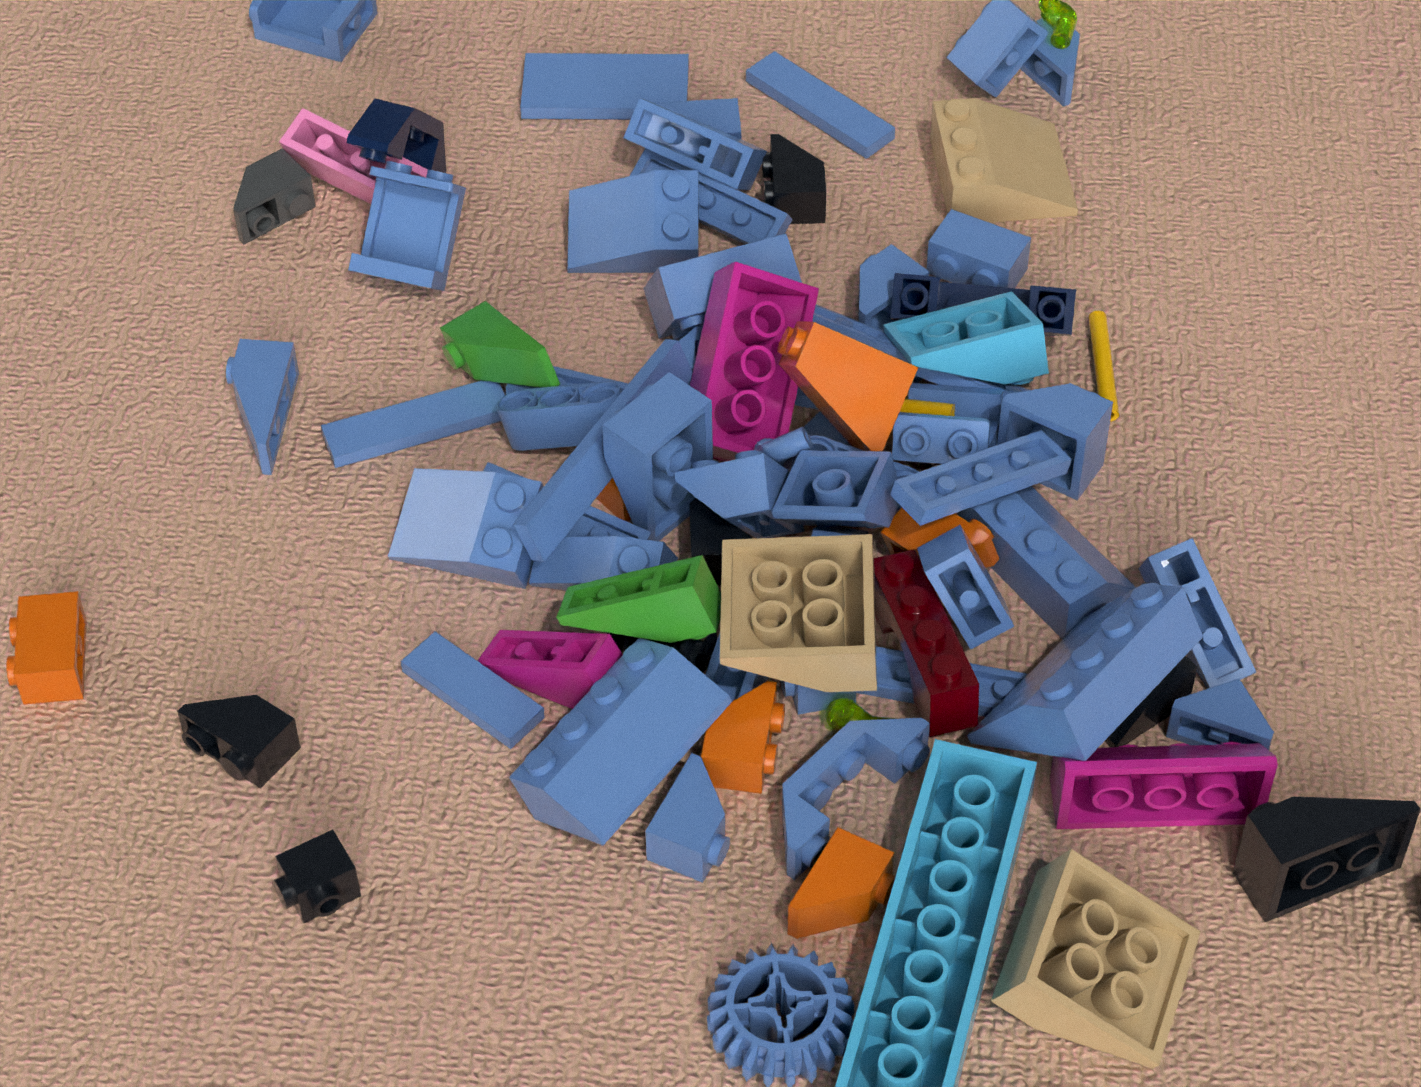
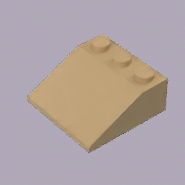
M976 98L933 101L930 141L947 214L953 209L989 223L1077 216L1078 207L1054 123Z
M872 534L722 540L720 665L823 692L877 691L875 577Z
M1070 849L1037 870L991 1002L1034 1029L1154 1069L1160 1065L1201 931L1081 854Z

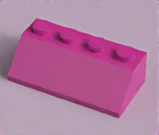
M733 262L714 273L690 382L691 387L712 400L713 459L720 461L735 460L737 453L754 450L758 441L765 438L775 439L789 432L798 386L780 367L779 362L783 354L778 353L777 349L782 335L788 326L794 328L797 321L812 322L819 288L739 262Z
M1226 742L1220 745L1176 743L1170 746L1145 747L1128 744L1119 747L1097 748L1086 761L1053 756L1050 786L1056 830L1245 825L1247 815L1256 807L1269 800L1278 766L1276 755L1260 743L1241 744L1238 742Z

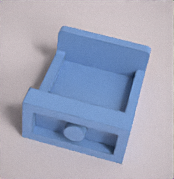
M252 0L249 8V18L253 24L255 39L338 62L343 61L378 14L376 0Z
M386 161L385 169L371 166L369 175L376 177V183L361 255L351 254L348 270L445 291L466 187L453 184L454 175L428 169L425 178L411 175L412 166Z
M912 383L908 399L955 404V416L899 412L893 426V460L944 464L996 446L1004 389Z

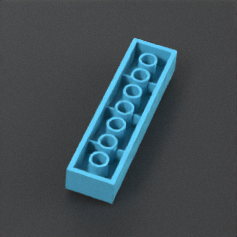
M935 739L835 1087H958L1032 800L1037 762Z

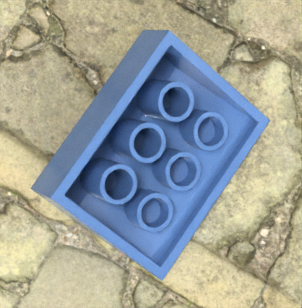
M1143 583L1084 617L967 735L970 743L1086 761L1203 638L1184 588L1180 586L1159 585L1157 583Z

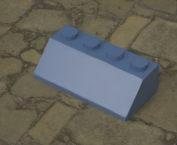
M1032 486L957 512L958 516L968 522L971 519L980 521L993 533L994 538L992 541L999 560L991 568L1061 639L1084 617L1136 588Z
M638 638L634 644L624 651L621 658L607 673L593 684L590 691L559 721L558 725L538 747L526 756L524 762L509 778L535 820L604 845L732 703V700L724 690L673 647Z

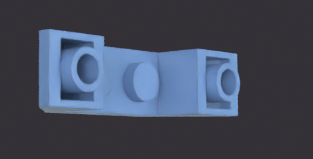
M923 718L849 721L782 784V823L786 873L790 878L795 881L808 867L812 869L829 842L830 818L821 813L820 810L829 801L832 791L844 780L850 781L854 779L865 763L894 784L909 770L911 772L918 770L926 761L930 752V747L928 746L929 722Z

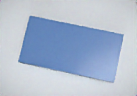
M525 53L520 106L521 119L631 120L639 98L652 103L688 101L689 54Z

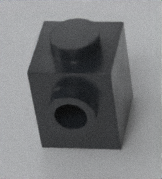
M333 829L275 856L280 875L279 878L273 880L275 890L283 906L286 909L294 906L303 923L317 917L331 915L342 905L361 897L356 867Z

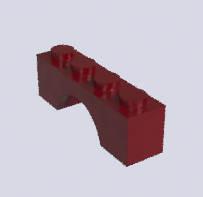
M913 549L874 558L875 617L882 633L895 632L900 642L909 670L915 706L920 717L930 723L929 737L976 727L978 725L979 682L940 600L924 572L916 550Z

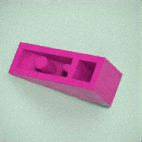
M499 630L477 661L509 684L573 709L590 691L593 684L601 679L623 654L610 634Z

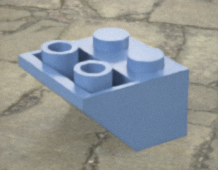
M743 451L735 455V460L721 463L715 460H701L692 463L691 469L674 472L676 483L722 518L755 538H775L804 532V525H796L773 519L771 511L790 471L761 451Z

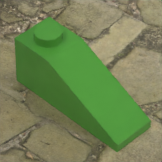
M486 301L440 327L447 343L442 346L446 359L455 370L461 368L475 380L540 388L560 385L545 347Z
M700 555L567 587L556 618L560 625L668 643L686 639L698 640L717 633L721 618V591L703 556Z

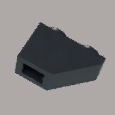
M770 134V152H766L762 162L763 178H771V181H764V203L787 213L792 218L790 224L825 223L826 180L824 162L783 136Z
M258 695L184 704L177 711L183 731L182 739L190 750L200 756L207 754L218 761L233 778L237 780L245 778L260 789L301 748L295 718Z

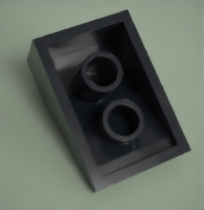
M1294 796L1276 804L1273 802L1263 803L1247 815L1233 875L1264 922H1268L1400 869L1421 809L1415 801Z

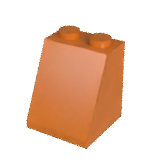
M797 321L794 328L788 326L782 335L777 349L778 353L783 354L779 362L780 367L852 447L863 451H883L918 367L816 322Z

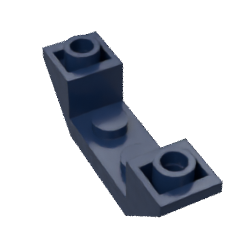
M375 98L348 134L346 143L361 149L359 154L361 158L384 164L387 156L401 160L405 158L426 169L446 173L444 124L416 108Z
M895 273L890 319L902 320L1012 291L1043 323L1044 336H1071L1076 289L1031 285L1030 290L940 282V277Z

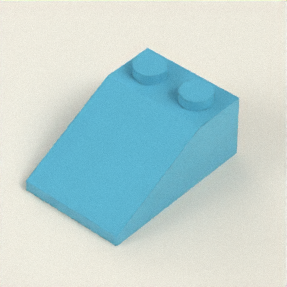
M1012 291L883 324L884 333L907 361L916 367L1005 385L1026 384L1031 382L1034 377L1049 373L1043 323Z

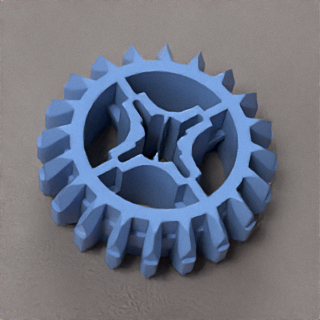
M771 943L767 948L766 956L760 957L750 948L748 954H746V964L732 959L728 966V975L718 974V978L715 981V992H711L708 997V1011L710 1014L707 1016V1029L713 1035L712 1041L716 1053H725V1063L728 1069L742 1065V1076L746 1082L759 1073L763 1075V1083L766 1087L771 1086L774 1082V1077L784 1078L786 1085L792 1087L795 1084V1076L801 1074L812 1084L817 1077V1067L831 1072V1069L835 1066V1056L844 1057L854 1022L852 1016L854 1015L855 1006L852 996H848V984L845 978H835L836 969L832 962L818 966V956L815 950L802 958L798 957V950L794 944L787 950V954H777L776 948ZM765 991L763 994H761V995H759V996H756V997H753V996H755L756 994ZM776 1003L780 1006L781 1015H784L786 1028H783L781 1016L777 1014ZM811 1033L807 1037L795 1041V1039H797L799 1036Z

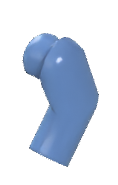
M802 426L775 439H762L756 443L754 450L763 452L782 466L788 459L798 455L800 450L812 449V442L807 430Z

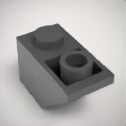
M283 148L247 166L233 207L238 237L244 245L316 207L311 175Z

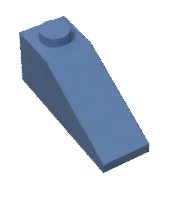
M642 98L638 100L623 137L738 190H751L763 162V157L767 152L731 134Z
M240 339L235 357L228 358L226 380L228 384H233L236 402L262 474L272 475L299 376L294 342Z
M622 536L564 537L545 562L533 560L529 584L535 587L566 591L567 587L675 562L678 560V557L661 541Z
M1193 538L1149 556L1138 568L1145 584L1157 583L1159 585L1180 586L1184 588L1203 634V638L1186 656L1197 666L1196 672L1208 689L1238 678L1242 680L1255 674L1256 670Z

